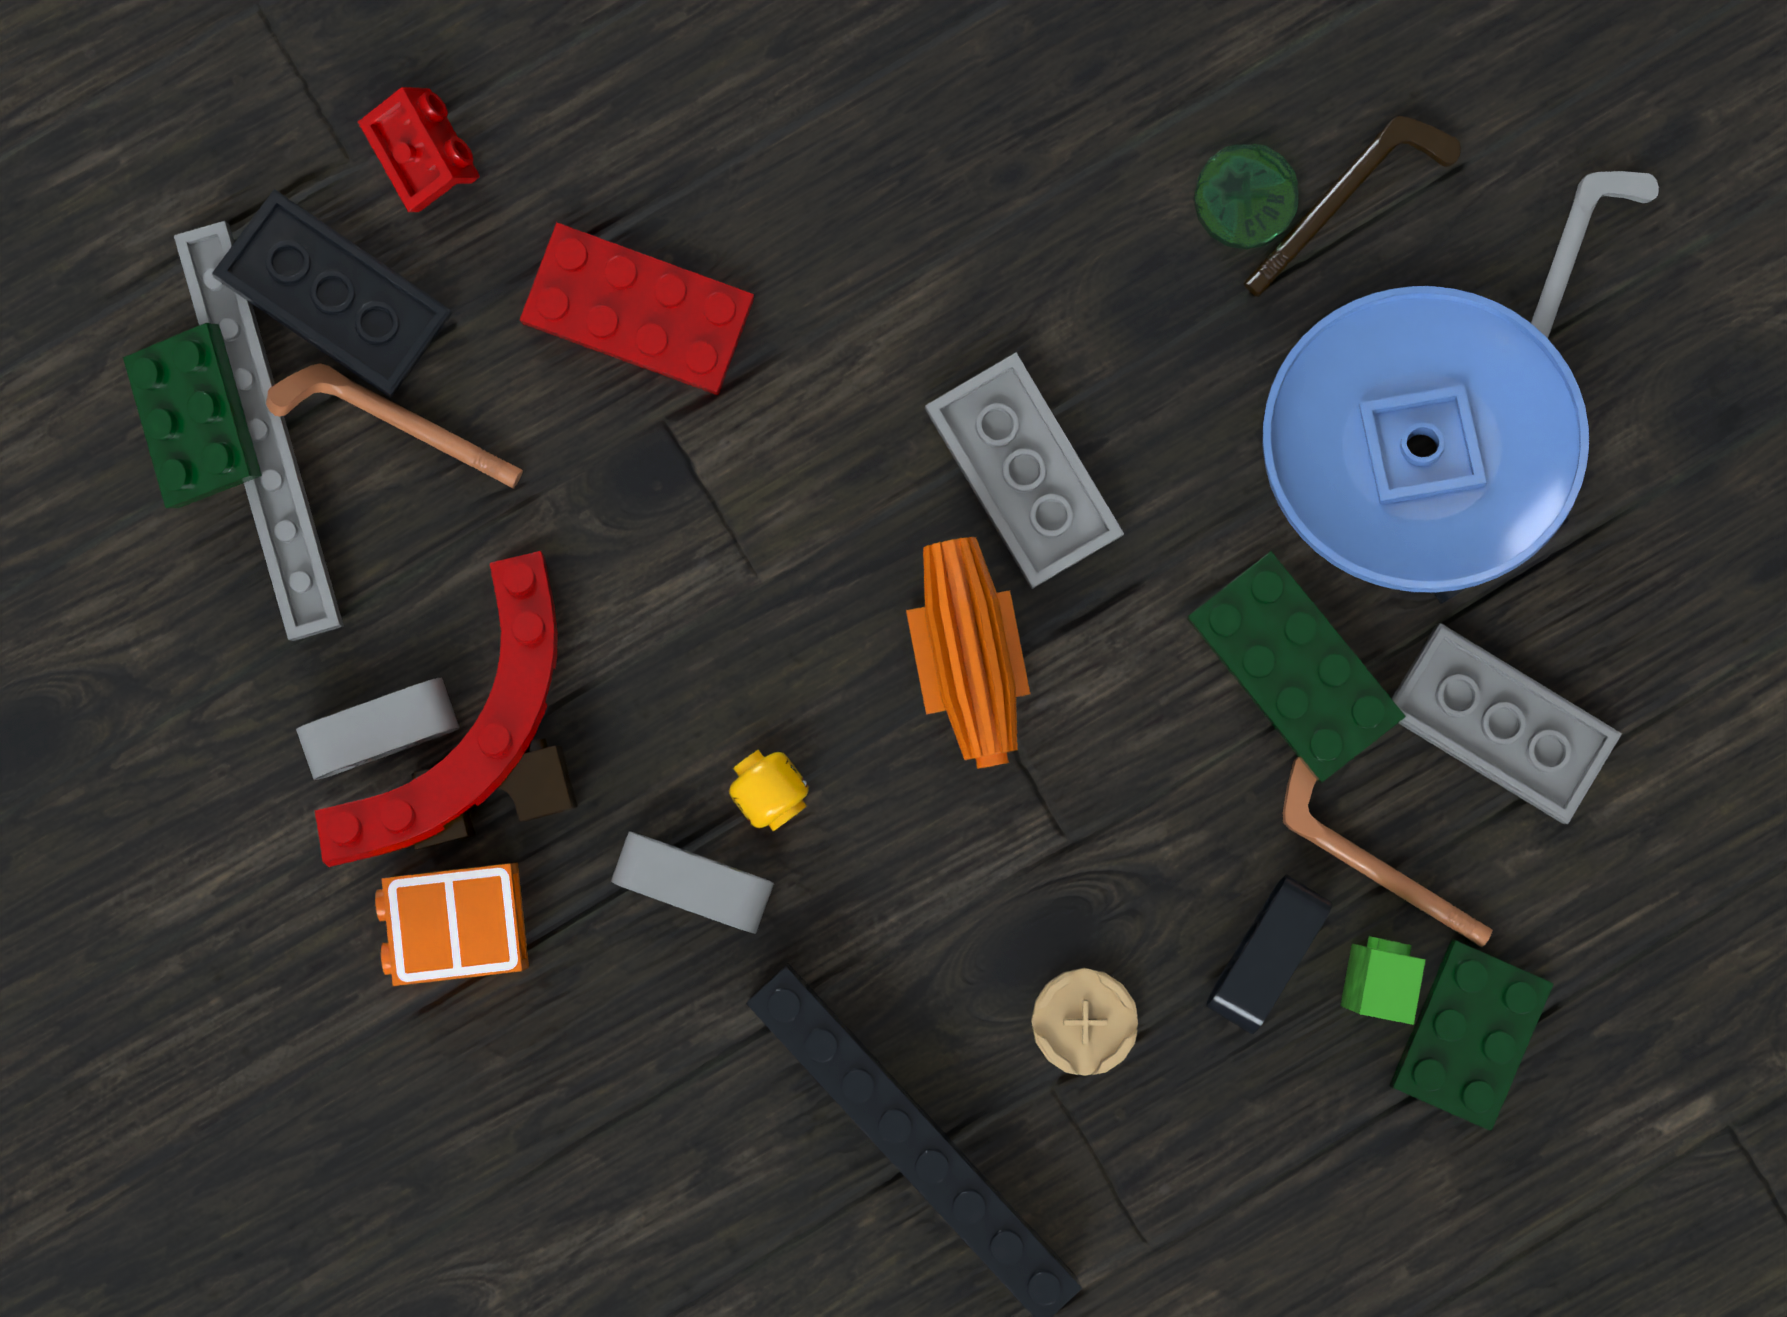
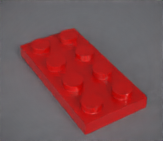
M556 222L520 321L522 324L719 395L755 297L752 293Z

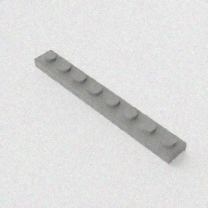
M222 221L174 235L199 325L214 323L220 326L261 470V477L245 482L244 486L287 638L290 641H296L343 627L284 416H275L266 405L268 390L275 383L253 305L213 278L212 272L235 243L230 225Z

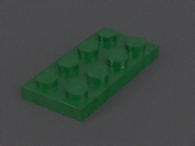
M1272 551L1187 617L1188 621L1320 784L1406 717Z

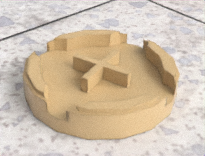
M1081 968L1063 972L1045 985L1035 1000L1031 1023L1035 1042L1049 1062L1066 1073L1086 1076L1106 1073L1124 1061L1136 1041L1138 1015L1135 1002L1123 984L1105 972Z

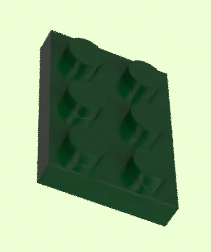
M204 323L123 357L165 508H181L262 476L219 324Z
M1451 939L1389 1086L1492 1131L1554 983Z

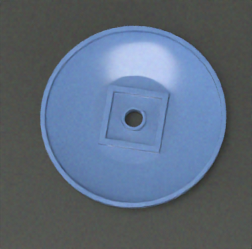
M1435 286L1394 288L1373 293L1338 308L1320 320L1303 335L1281 365L1269 393L1263 422V455L1270 487L1279 507L1299 536L1316 553L1348 574L1375 585L1409 592L1436 593L1477 586L1510 572L1534 556L1549 542L1571 511L1582 486L1589 452V426L1580 388L1571 369L1548 338L1519 314L1493 300L1474 293ZM1415 435H1426L1435 442L1437 451L1429 457H1418L1409 451L1407 441Z

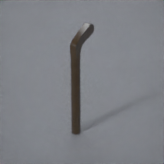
M1397 116L1391 120L1277 245L1274 251L1268 255L1265 261L1243 283L1245 288L1254 296L1259 297L1396 146L1409 144L1426 153L1440 165L1450 167L1457 162L1460 156V142L1455 137L1433 126L1409 117Z

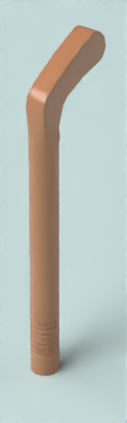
M319 363L306 367L273 385L267 393L266 405L275 416L287 415L301 401L313 393H327L353 404L459 461L486 473V475H490V477L511 488L517 485L523 473L522 469L359 385L328 365Z
M1299 757L1293 761L1283 807V823L1289 830L1316 844L1478 946L1483 947L1487 943L1493 931L1491 928L1316 820L1310 814L1308 804L1317 779Z

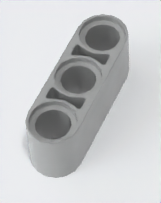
M436 678L297 728L296 731L313 779L319 780L458 730L460 727L443 679Z
M631 831L628 832L611 879L612 883L754 934L757 933L774 885L773 882Z

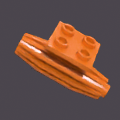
M976 537L952 539L923 547L925 607L906 610L926 715L943 711L947 712L964 760L975 759L977 769L1009 763L1007 752L1018 750L1016 697L1030 695L1010 590L996 592Z

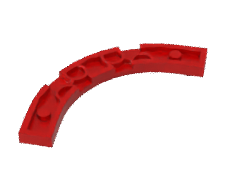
M541 551L490 563L501 628L500 657L496 677L486 704L462 741L429 771L403 786L366 799L315 810L322 860L328 867L386 854L409 847L436 835L445 829V824L459 817L474 804L479 806L503 783L521 760L547 708L545 701L550 688L553 669H556L558 631L555 606L546 560Z

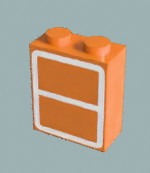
M518 862L382 878L383 889L376 890L375 905L379 921H386L388 942L381 945V962L384 974H392L393 986L520 972L529 968Z

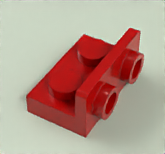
M401 87L358 121L408 212H420L456 184H472L480 177L472 163L473 154L470 148L457 136L447 118L448 110L444 102L429 88Z

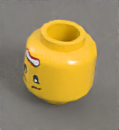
M757 750L733 768L739 777L731 784L729 794L750 824L755 828H764L769 825L772 831H775L807 807L803 799L806 797L809 787L784 753L774 752L764 757Z

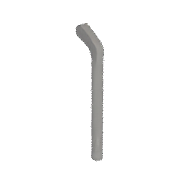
M1625 171L1595 172L1587 174L1578 184L1573 206L1531 322L1547 338L1549 337L1597 201L1600 197L1609 196L1648 203L1654 200L1659 192L1657 180L1653 175Z

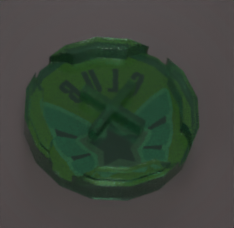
M1252 143L1251 145L1235 144L1224 147L1208 159L1196 180L1193 202L1198 220L1211 237L1228 247L1248 250L1268 245L1286 231L1297 213L1299 202L1298 182L1295 171L1286 159L1265 145Z

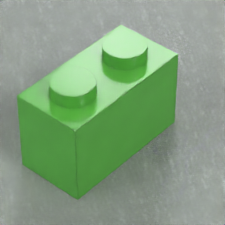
M1369 936L1367 946L1352 944L1340 1006L1360 1015L1414 1025L1425 959L1411 956L1412 945Z

